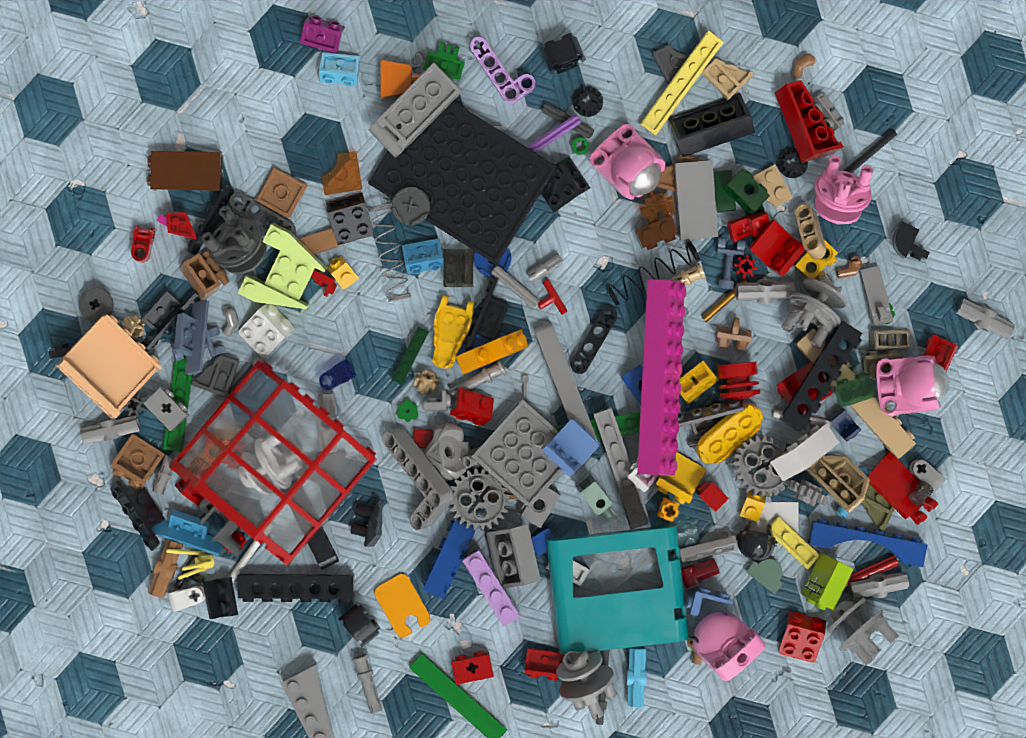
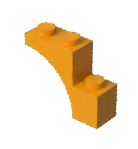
M521 329L458 355L456 359L462 373L466 374L529 346Z

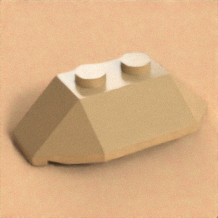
M823 455L806 469L823 490L846 512L850 513L864 500L870 479L848 457Z

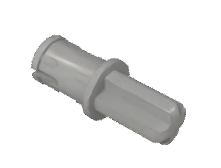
M556 253L545 262H540L539 266L526 274L534 284L546 274L549 275L550 271L562 264L563 259Z

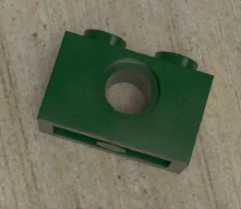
M744 169L740 170L723 187L749 215L753 214L770 196L767 193V189L762 184H758L754 180L753 175ZM744 187L750 188L751 195L745 193Z

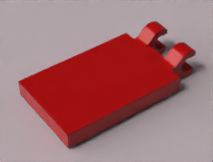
M890 451L885 454L867 475L870 479L869 484L904 519L910 517L917 525L921 522L923 523L927 518V515L919 510L922 506L926 511L930 512L938 505L935 499L927 496L930 491Z

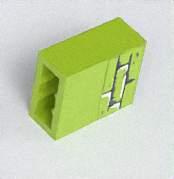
M820 553L801 594L807 597V602L822 610H825L826 607L834 610L853 568L826 554Z

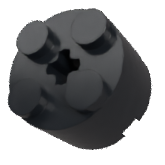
M572 33L562 36V39L556 42L551 40L544 44L545 48L541 53L550 74L554 75V71H557L558 74L564 73L577 67L578 61L581 60L583 63L586 60L577 37L573 36Z
M354 604L338 620L345 621L343 626L357 642L359 640L362 641L360 646L363 648L380 634L378 631L380 626L374 619L370 621L366 617L368 612L361 604L359 606Z

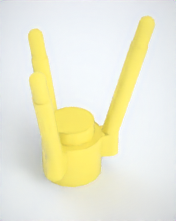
M166 549L167 553L198 556L195 557V564L182 567L183 571L194 570L178 576L179 580L214 567V558L210 553Z

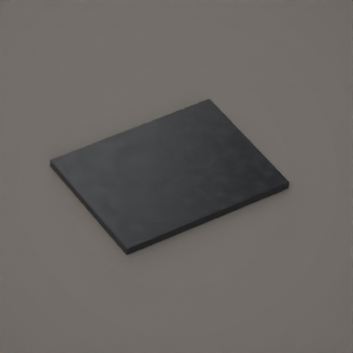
M453 101L399 156L395 158L387 151L368 184L391 199H394V196L406 187H416L423 190L430 200V212L425 220L498 265L558 166Z

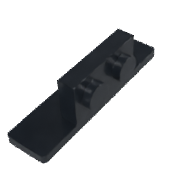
M226 185L225 188L220 190L217 201L209 208L208 216L198 227L197 239H191L188 243L187 251L189 253L197 255L203 245L201 237L207 232L213 234L225 222L224 218L219 214V210L223 206L226 208L230 197L235 192L234 189Z
M495 277L494 281H490L486 291L489 292L487 298L482 299L479 309H481L479 317L475 316L471 325L474 327L472 334L468 333L464 342L467 345L466 350L468 351L471 350L477 334L494 341L499 333L509 308L508 304L492 298L499 283V278Z
M193 287L189 289L180 301L165 289L140 317L145 324L153 329L141 343L147 351L150 348H154L158 344L159 338L170 331L172 324L177 320V314L184 313V310L189 305L191 306L195 303L198 293Z
M119 480L116 481L110 488L112 496L118 500L122 506V511L125 515H128L134 529L143 538L144 544L151 551L155 550L159 546L160 541L151 528L165 520L164 516L145 487L129 495Z

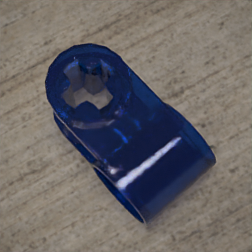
M345 359L323 373L319 378V383L323 389L332 390L351 380L357 374L348 359ZM325 377L333 378L331 386L323 384Z

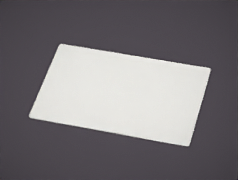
M765 502L758 522L746 518V525L749 521L752 522L748 531H758L767 534V525L771 524L779 516L799 535L798 502Z

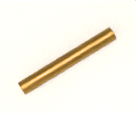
M743 279L740 283L748 282L745 279ZM735 287L702 316L706 323L736 297Z

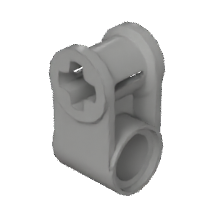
M916 459L909 465L910 472L933 494L947 480L939 471L924 460ZM917 465H922V472L918 471Z

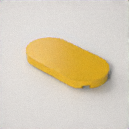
M747 403L745 404L744 411L724 417L699 440L697 445L699 458L706 464H716L725 460L743 442H746L759 431L761 419L763 420L761 410L756 405Z

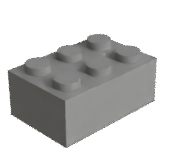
M528 524L501 528L486 533L496 578L503 588L524 586L541 581Z

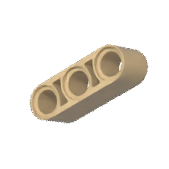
M801 204L797 207L795 215L803 246L813 259H820L826 253V246L818 216L808 204Z

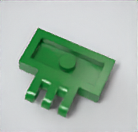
M441 41L438 53L428 51L423 70L426 71L433 63H436L451 79L460 81L465 62L457 60L460 47L456 46L454 53H452V44H448L445 51L443 50L445 42Z

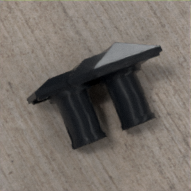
M376 501L373 508L361 504L356 505L355 516H361L370 520L368 521V526L353 523L350 533L365 537V547L375 546L382 536L383 505L381 501Z

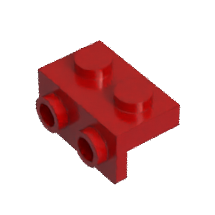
M933 334L927 340L926 350L921 356H934L936 363L947 372L958 345Z
M460 387L457 389L455 407L450 410V415L455 416L459 420L473 422L475 425H485L492 419L494 398Z
M527 647L524 673L528 674V677L539 678L540 675L547 676L548 680L557 681L556 670L563 662L565 654H560L557 651Z

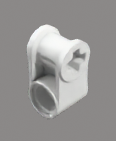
M200 585L167 593L173 612L188 608L205 600L204 587ZM195 592L200 594L198 598L193 596Z

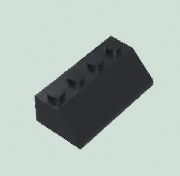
M740 93L733 95L728 101L724 98L668 118L682 158L755 133L752 116Z

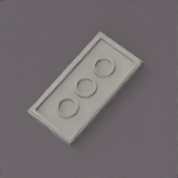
M713 161L674 163L679 240L718 237Z

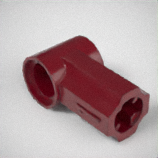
M714 558L681 569L682 580L686 588L698 585L702 580L720 574Z

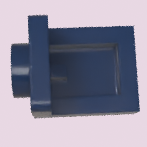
M843 407L828 419L837 433L846 442L856 437L861 431V428L853 421Z

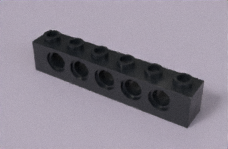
M841 321L840 326L835 328L781 414L780 421L797 432L807 429L811 423L809 418L812 413L816 414L821 407L819 402L822 397L826 398L832 388L829 386L832 381H837L841 375L840 369L842 365H846L851 359L852 355L850 353L852 349H856L861 343L862 339L860 337L862 332L845 321ZM840 340L846 342L845 350L839 348L838 342ZM830 356L835 357V366H831L828 363V358ZM820 372H823L826 375V381L824 383L820 382L818 379V374ZM810 388L816 391V397L814 399H811L808 396V390ZM800 404L806 408L804 415L798 413L797 409Z
M239 574L238 598H242L243 602H254V598L262 599V602H273V599H281V602H292V599H300V602H312V599H319V602H331V599H338L340 603H348L350 599H354L355 575ZM255 583L262 585L263 591L261 593H256L253 590ZM274 583H279L282 586L281 593H275L272 590ZM292 584H299L301 592L294 593L291 589ZM311 584H318L321 588L320 592L317 594L313 593L310 589ZM337 584L340 587L339 593H332L329 589L330 585Z

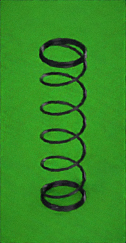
M690 240L686 241V250L690 264L675 249L670 250L674 272L660 258H655L654 265L658 280H660L656 259L661 261L673 275H676L672 251H675L689 266H692L689 250L697 262L701 261L697 250ZM639 266L638 271L642 289L629 276L623 275V285L627 299L612 284L608 283L606 285V289L616 306L620 305V303L610 286H612L624 300L628 301L629 297L624 277L626 276L641 292H644V285L640 273V268H643L654 280H656L647 269H645L642 266Z

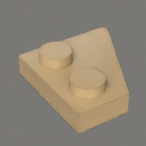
M715 59L701 73L727 101L754 76V73L751 71L746 72L738 69L737 66L727 65L718 59Z

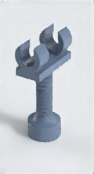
M718 238L716 253L726 254L725 272L723 279L719 280L718 288L733 290L734 281L731 280L734 255H744L745 241L737 240L736 251L725 249L726 238Z
M218 327L206 330L204 349L208 348L210 357L226 352L224 346L213 348L210 337L220 335ZM172 346L175 360H183L184 355L174 351V346Z

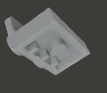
M442 390V402H439V398L427 399V402H423V411H448V407H451V395L447 394L446 390Z

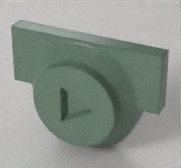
M764 559L758 564L754 561L746 571V573L774 594L783 585L780 581L782 568L773 559Z

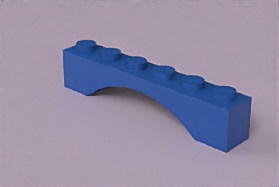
M817 519V522L812 521L808 539L809 545L829 549L846 541H871L889 549L904 564L924 566L928 545L923 543V539L912 537L910 541L905 540L904 536L899 534H893L890 537L885 536V532L874 530V533L866 532L867 528L855 526V529L847 528L848 524L836 522L835 526L828 524V520Z

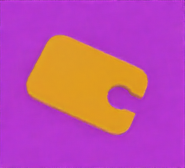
M399 574L375 589V597L398 636L406 637L413 633L410 627L405 624V618L408 615L417 617L420 628L430 622V614L407 575Z

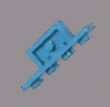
M176 510L172 511L170 521L164 520L151 528L155 535L219 556L223 547L216 540L214 542L211 541L214 536L207 534L208 521L201 525L199 524L202 520L201 518Z

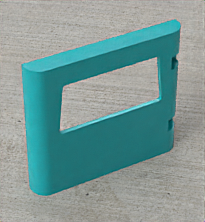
M676 524L546 539L560 654H566L569 651L583 652L584 650L595 652L680 642L689 639ZM649 547L655 548L663 582L661 588L584 597L573 596L574 556ZM674 549L675 558H668L667 550ZM681 608V616L675 617L674 609Z

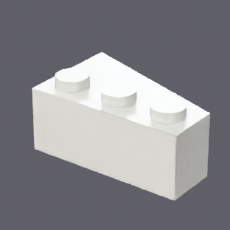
M827 424L821 427L819 425L814 426L809 430L810 434L806 433L798 438L799 442H794L788 446L784 453L770 462L782 481L806 470L839 443Z

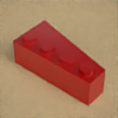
M801 80L785 84L774 92L802 163L833 155L844 147L841 141L838 142L833 135L835 134L832 127H828L823 117L825 116L821 110L819 111L813 104L815 102Z

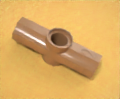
M167 539L162 555L159 557L154 568V577L148 591L149 594L159 598L165 597L170 580L173 579L176 572L177 561L180 555L167 553L166 549L182 550L183 544Z

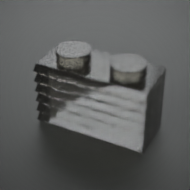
M632 484L618 489L630 529L647 525L648 520L637 487Z

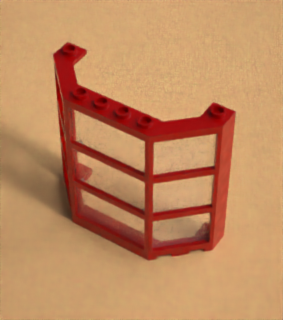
M258 360L168 467L185 482L190 480L192 482L190 486L255 541L261 545L265 543V549L289 566L377 461V458L375 457L376 453L368 446L364 448L343 429L345 426L337 418L333 421L328 417L330 413L322 406L317 408L313 404L315 400L308 394L303 396L299 393L298 390L300 388L292 381L287 383L272 371L273 367L266 361L261 363Z

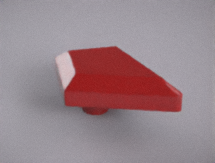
M186 212L166 213L168 233L197 239Z

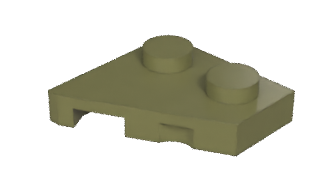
M869 484L861 504L880 531H884L895 509Z

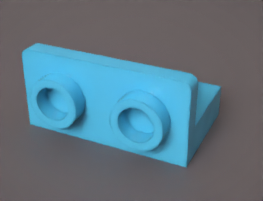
M322 52L319 81L326 84L334 83L345 86H357L360 56Z

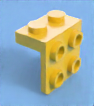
M676 452L677 470L675 471V476L659 475L655 484L658 485L657 490L667 495L670 492L675 495L673 499L679 503H690L693 498L692 495L706 470Z

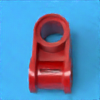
M139 225L134 227L131 256L137 262L145 263L150 259L152 244L155 238L154 227L151 229L141 228ZM139 249H145V256L143 258H137L136 256Z

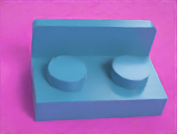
M440 238L402 245L407 274H419L422 271H435L445 267Z

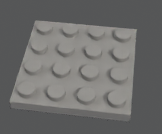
M524 400L517 405L471 457L528 508L537 501L562 472L560 467L554 461L548 459L542 451L559 431Z

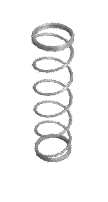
M391 203L377 205L368 208V212L390 209L389 211L372 219L371 224L374 226L394 227L377 236L375 238V242L380 244H398L397 246L382 253L378 257V259H380L381 261L402 262L399 265L387 270L382 275L384 278L388 279H405L404 282L390 288L386 292L387 295L394 296L388 298V302L403 300L412 297L411 293L403 295L388 294V292L392 289L406 283L408 279L403 277L384 276L387 272L404 264L403 260H387L380 258L382 255L399 247L401 244L397 242L376 241L377 238L394 230L397 227L395 225H380L372 223L375 219L392 211Z

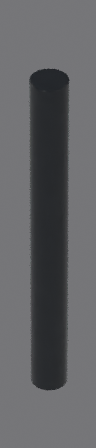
M894 129L889 131L843 171L853 173L898 135Z

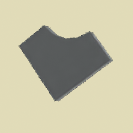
M670 44L652 53L667 84L670 83L690 55L675 51Z

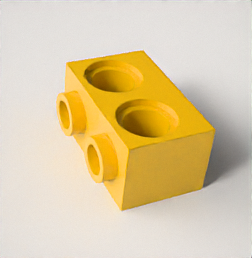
M825 240L826 250L828 251L826 259H813L806 252L793 266L806 279L818 280L824 274L822 270L826 265L830 267L837 260L835 256L838 252ZM809 262L815 265L813 273L806 271V264Z
M702 361L680 378V394L690 403L719 381V379L709 366Z

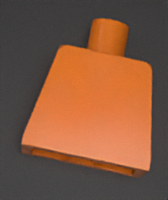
M381 60V99L401 96L422 74H412V65Z

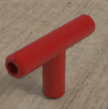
M545 280L543 285L550 296L537 304L538 307L542 310L554 302L561 315L567 313L568 310L550 280Z

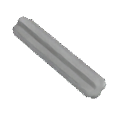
M497 265L492 269V275L499 278L504 285L529 306L534 308L539 303L538 298Z

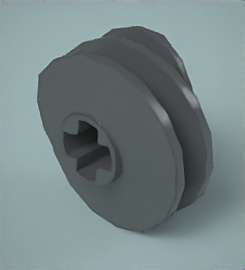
M90 288L80 297L79 310L82 316L89 321L96 322L102 315L107 314L109 316L113 312V298L109 292L102 288ZM98 299L100 307L94 309L95 306H92V303L97 302Z

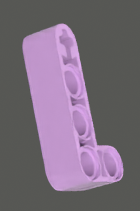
M476 37L471 41L470 49L472 54L506 103L514 104L534 90L535 79L532 75L524 74L513 81L484 38ZM475 43L483 44L482 49L486 54L482 56L479 49L475 50ZM487 58H492L495 64L492 67H486L484 61ZM497 74H503L506 77L503 83L495 81ZM524 79L532 81L530 88L522 87L521 83ZM508 90L516 92L514 99L506 97L505 94Z

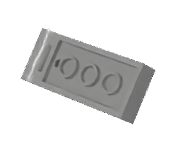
M433 63L371 125L368 131L396 158L462 92V89L436 63Z

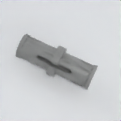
M164 456L161 468L157 471L158 476L152 489L153 492L164 495L167 483L172 477V470L168 466L173 462L174 457Z

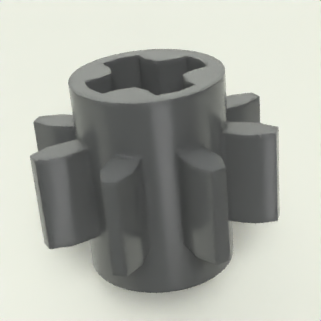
M138 394L136 398L133 396L126 403V407L122 408L129 411L128 416L135 412L138 417L140 416L139 411H146L143 407L146 400L142 401L140 399L141 394ZM133 400L139 403L136 409L130 406L133 404Z

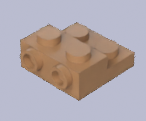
M132 434L111 463L110 468L116 477L122 478L123 476L129 480L128 484L132 487L143 489L165 454Z

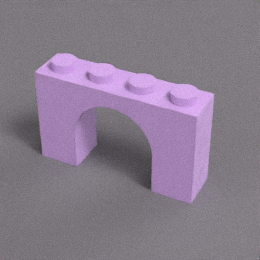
M479 547L463 557L465 566L503 627L519 618L520 611L499 583L481 548Z

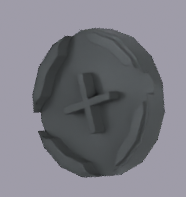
M406 187L394 196L392 211L401 223L416 225L428 217L430 200L423 190L416 187Z

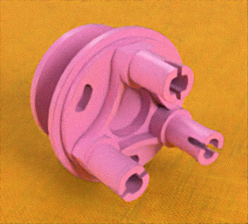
M833 155L829 158L826 170L816 179L814 185L816 194L814 207L821 217L836 225L850 224L860 218L862 210L871 201L872 193L869 182L874 170L869 165H863L859 177L846 171H838L841 158Z

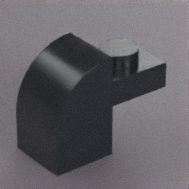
M903 221L899 222L893 235L892 243L895 252L902 258H906L907 254L910 253V257L917 261L927 259L930 252L913 244L919 229Z

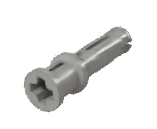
M496 360L495 364L487 368L483 367L480 373L449 389L456 399V392L460 387L471 391L486 382L492 383L493 379L501 375L505 376L507 373L500 360Z
M364 654L353 658L352 662H355L358 672L357 678L361 679L370 714L382 711L372 678L374 672L370 669L368 662L369 655Z

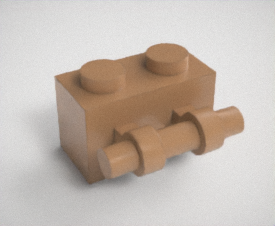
M208 250L202 256L199 253L185 261L180 269L202 301L219 290L221 286L219 280L224 286L230 282L225 270H222L210 258Z

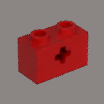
M704 481L697 488L699 491L697 495L715 512L729 499L712 481L708 483Z
M485 650L474 652V656L466 657V654L455 656V660L451 662L456 685L494 677L490 653H485ZM470 662H473L474 665H478V667H475V671H472L471 668L467 669V667H469Z

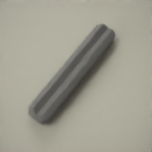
M548 103L542 108L544 114L560 123L571 117ZM582 122L573 128L574 131L587 138H591L594 133L593 128Z

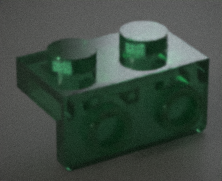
M866 372L854 375L855 379L848 381L847 378L836 381L837 385L832 387L839 408L877 396L871 374L866 375Z

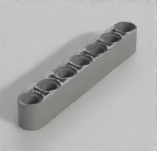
M552 322L533 328L568 420L575 419L597 439Z

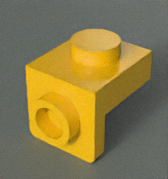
M342 256L333 259L327 266V269L343 290L359 279Z
M752 490L747 492L739 516L758 522L765 506L766 494L760 498L759 492L755 496H752Z

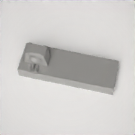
M875 266L860 270L873 325L878 326L893 322L880 267Z
M729 530L718 532L719 540L679 549L681 562L685 564L737 551L736 537L732 536Z

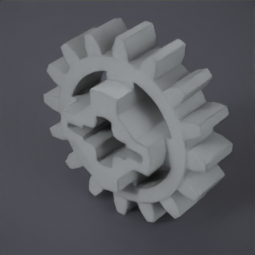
M803 479L800 483L791 480L787 487L796 492L794 497L812 506H815L816 502L825 506L829 499L821 494L822 488Z

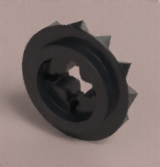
M592 86L582 87L576 91L573 97V107L581 116H595L603 107V96L598 89ZM588 94H590L591 100L596 103L590 104L586 110L585 102L580 101V99H586Z
M788 148L779 155L777 166L785 177L798 178L807 170L808 161L802 163L797 149ZM794 155H796L795 161L798 162V164H801V166L795 165L792 168V171H790V164L785 160H792Z

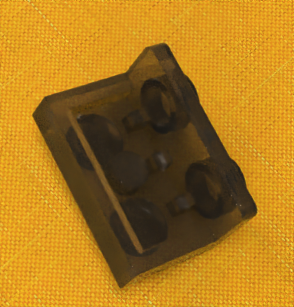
M444 249V287H473V249Z

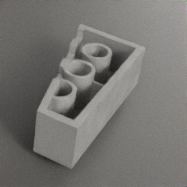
M317 663L284 679L281 685L308 737L335 738Z

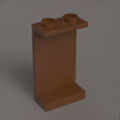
M151 151V155H148V167H151V175L147 176V185L153 191L199 190L220 192L222 189L223 154L221 152Z

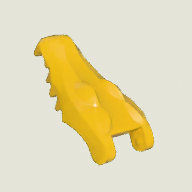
M442 295L441 303L434 318L435 350L432 362L437 367L449 369L453 367L456 355L471 329L474 302L468 301L467 308L465 309L449 305V296Z

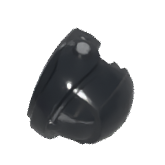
M749 521L744 530L740 531L736 536L739 550L749 559L764 560L772 554L774 548L777 547L778 541L773 536L770 524L767 525V534L758 531H748L752 524Z

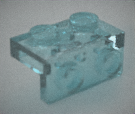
M692 518L673 523L677 525L679 549L701 544ZM674 549L667 550L668 556L675 554Z

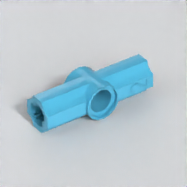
M629 648L627 706L644 707V690L647 682V669H645L646 648Z

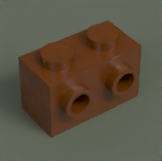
M672 216L635 230L641 248H647V251L658 247L657 243L663 240L665 243L675 240V236L679 234Z

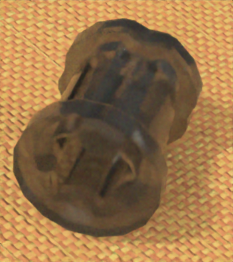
M920 481L916 490L908 496L910 501L917 506H923L924 500L934 491L927 482Z

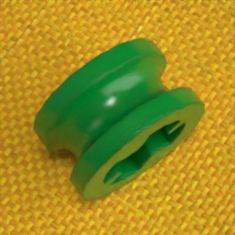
M578 137L574 139L572 150L575 154L583 155L588 151L589 143L585 138ZM584 142L585 150L577 151L575 143Z

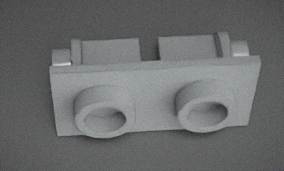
M822 92L814 98L815 102L813 104L825 116L823 119L828 127H832L835 131L845 124L843 122L844 118L837 109L832 112L829 110L834 105L827 95H824Z

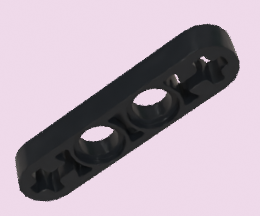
M606 307L599 314L572 360L571 368L575 373L582 374L590 366L617 319L615 309ZM612 311L614 319L607 321L606 324L610 325L607 329L603 324H599L598 321H604V312ZM596 327L604 329L603 337L597 338L594 336L593 331ZM587 343L594 345L595 351L593 354L588 355L584 352V346ZM581 352L585 357L590 358V360L588 362L585 359V361L583 362L585 368L579 369V371H577L576 365H574V363L576 361L580 362V360L582 359V357L578 356Z

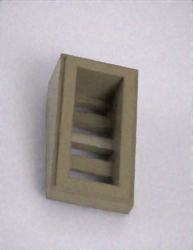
M910 330L869 332L870 351L911 349ZM900 334H902L903 345H900ZM884 335L887 338V346H885ZM892 335H894L895 345L892 342Z

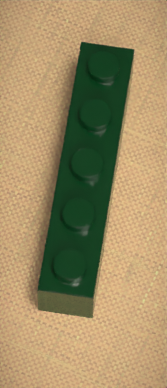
M418 326L391 380L403 385L429 331Z

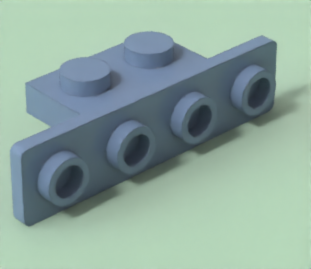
M207 300L195 302L192 305L191 317L184 313L177 314L174 351L187 356L185 372L187 375L202 372L209 301Z

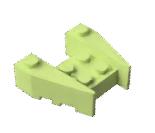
M272 223L263 242L280 250L265 282L248 274L238 294L254 302L307 309L309 304L300 299L309 283L311 275L315 268L325 272L328 267L301 243L291 231Z

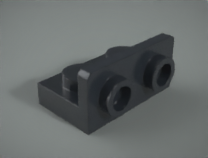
M232 577L217 578L203 582L209 619L238 615Z

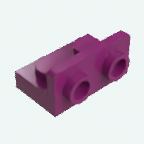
M318 16L307 17L304 22L300 43L337 53L345 27L339 22H327Z

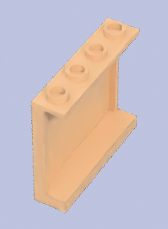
M106 314L102 315L55 366L110 418L115 419L120 414L119 411L162 367L159 365L160 361L155 356H149L145 352L146 348L140 342L136 343L131 338L132 334L127 329H122L118 325L119 322L114 316Z

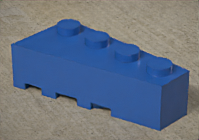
M459 518L455 521H450L447 531H450L447 539L442 538L438 547L442 550L439 556H434L430 564L434 567L431 573H426L422 581L425 583L424 591L441 599L445 598L475 534L472 525L468 529H466L465 522L459 525L461 520Z

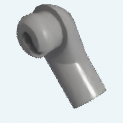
M226 307L223 310V315L226 318L227 324L222 332L230 337L237 327L239 320L236 311L233 308Z

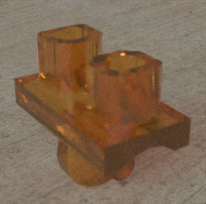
M653 190L649 192L650 197L644 199L646 206L640 208L642 218L645 217L649 225L658 221L656 215L658 211L663 210L665 218L675 215L672 195L664 198L662 193L655 195Z

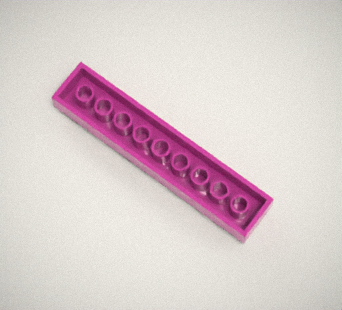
M650 279L647 282L637 474L675 476V471L677 470L678 413L680 412L681 355L683 354L682 336L684 335L683 317L685 316L684 298L686 296V287L683 282Z

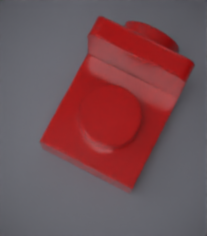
M314 270L311 275L314 278L313 282L323 287L327 284L328 286L323 295L326 297L329 294L333 295L337 284H335L336 280Z

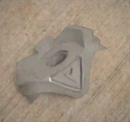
M449 422L434 424V437L424 450V455L440 471L445 481L457 479L468 469L464 467L462 459L466 455H470L469 442H464L463 430L457 425Z

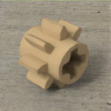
M137 315L134 317L127 316L121 322L122 326L132 334L131 338H139L144 332L142 327L145 323Z
M425 370L422 373H417L413 385L417 386V390L420 393L429 394L431 391L435 392L439 380L435 379L433 372Z

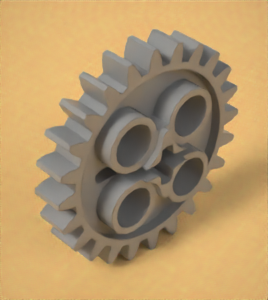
M766 435L761 440L758 436L754 437V441L749 438L747 443L743 442L741 444L742 448L736 449L738 454L733 456V459L737 460L731 465L737 467L732 472V474H738L735 481L741 480L742 483L739 487L746 486V493L752 490V496L759 492L760 498L764 497L765 493L769 498L772 496V492L774 495H777L779 490L783 491L785 489L784 485L790 483L788 479L782 481L779 475H775L772 472V464L753 474L748 473L784 453L786 446L779 447L780 440L773 443V437L768 441ZM763 450H767L770 453V458L764 456ZM747 458L753 460L754 466H750L747 463ZM756 475L762 477L763 483L757 482Z
M474 469V474H471L468 470L466 472L467 477L461 474V481L454 480L457 487H450L454 492L453 500L449 504L453 505L450 512H456L453 519L460 518L459 525L465 522L466 529L472 525L473 531L476 530L477 526H480L481 531L484 530V526H487L490 530L492 528L491 523L496 526L498 525L497 518L503 521L504 517L501 513H508V510L504 507L510 506V503L505 501L510 498V495L505 494L507 489L502 488V484L493 478L492 475L489 473L488 475L485 474V469L481 471V474H478L477 469ZM475 482L481 483L482 490H474L472 484ZM489 486L490 490L485 494V496L482 499V502H479L475 509L471 513H468V510L476 501L475 497L479 498L483 491ZM489 494L496 495L497 502H489L487 496ZM467 497L471 503L468 506H464L461 504L460 499ZM477 509H483L486 516L479 518L475 512Z

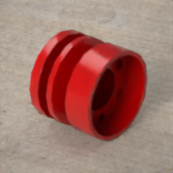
M757 361L717 366L718 378L727 379V383L720 385L719 389L728 388V393H720V398L730 400L747 399L760 394V389L751 390V385H758L759 381H750V376L758 374Z

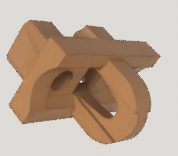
M734 318L732 328L717 326L718 346L726 348L729 345L730 339L737 340L736 349L745 351L748 343H751L752 332L739 329L740 319Z

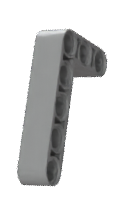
M397 428L385 432L382 437L385 447L425 497L411 515L410 524L415 530L429 527L436 522L453 499V491L406 430Z

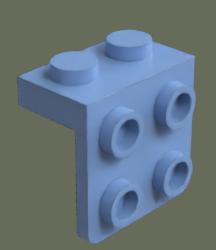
M571 419L542 451L548 459L554 461L560 467L563 473L571 477L600 446V443L575 419Z
M698 586V589L693 588L691 596H687L685 603L687 611L692 615L698 616L703 597L733 605V600L727 593L717 591L716 594H713L710 589Z

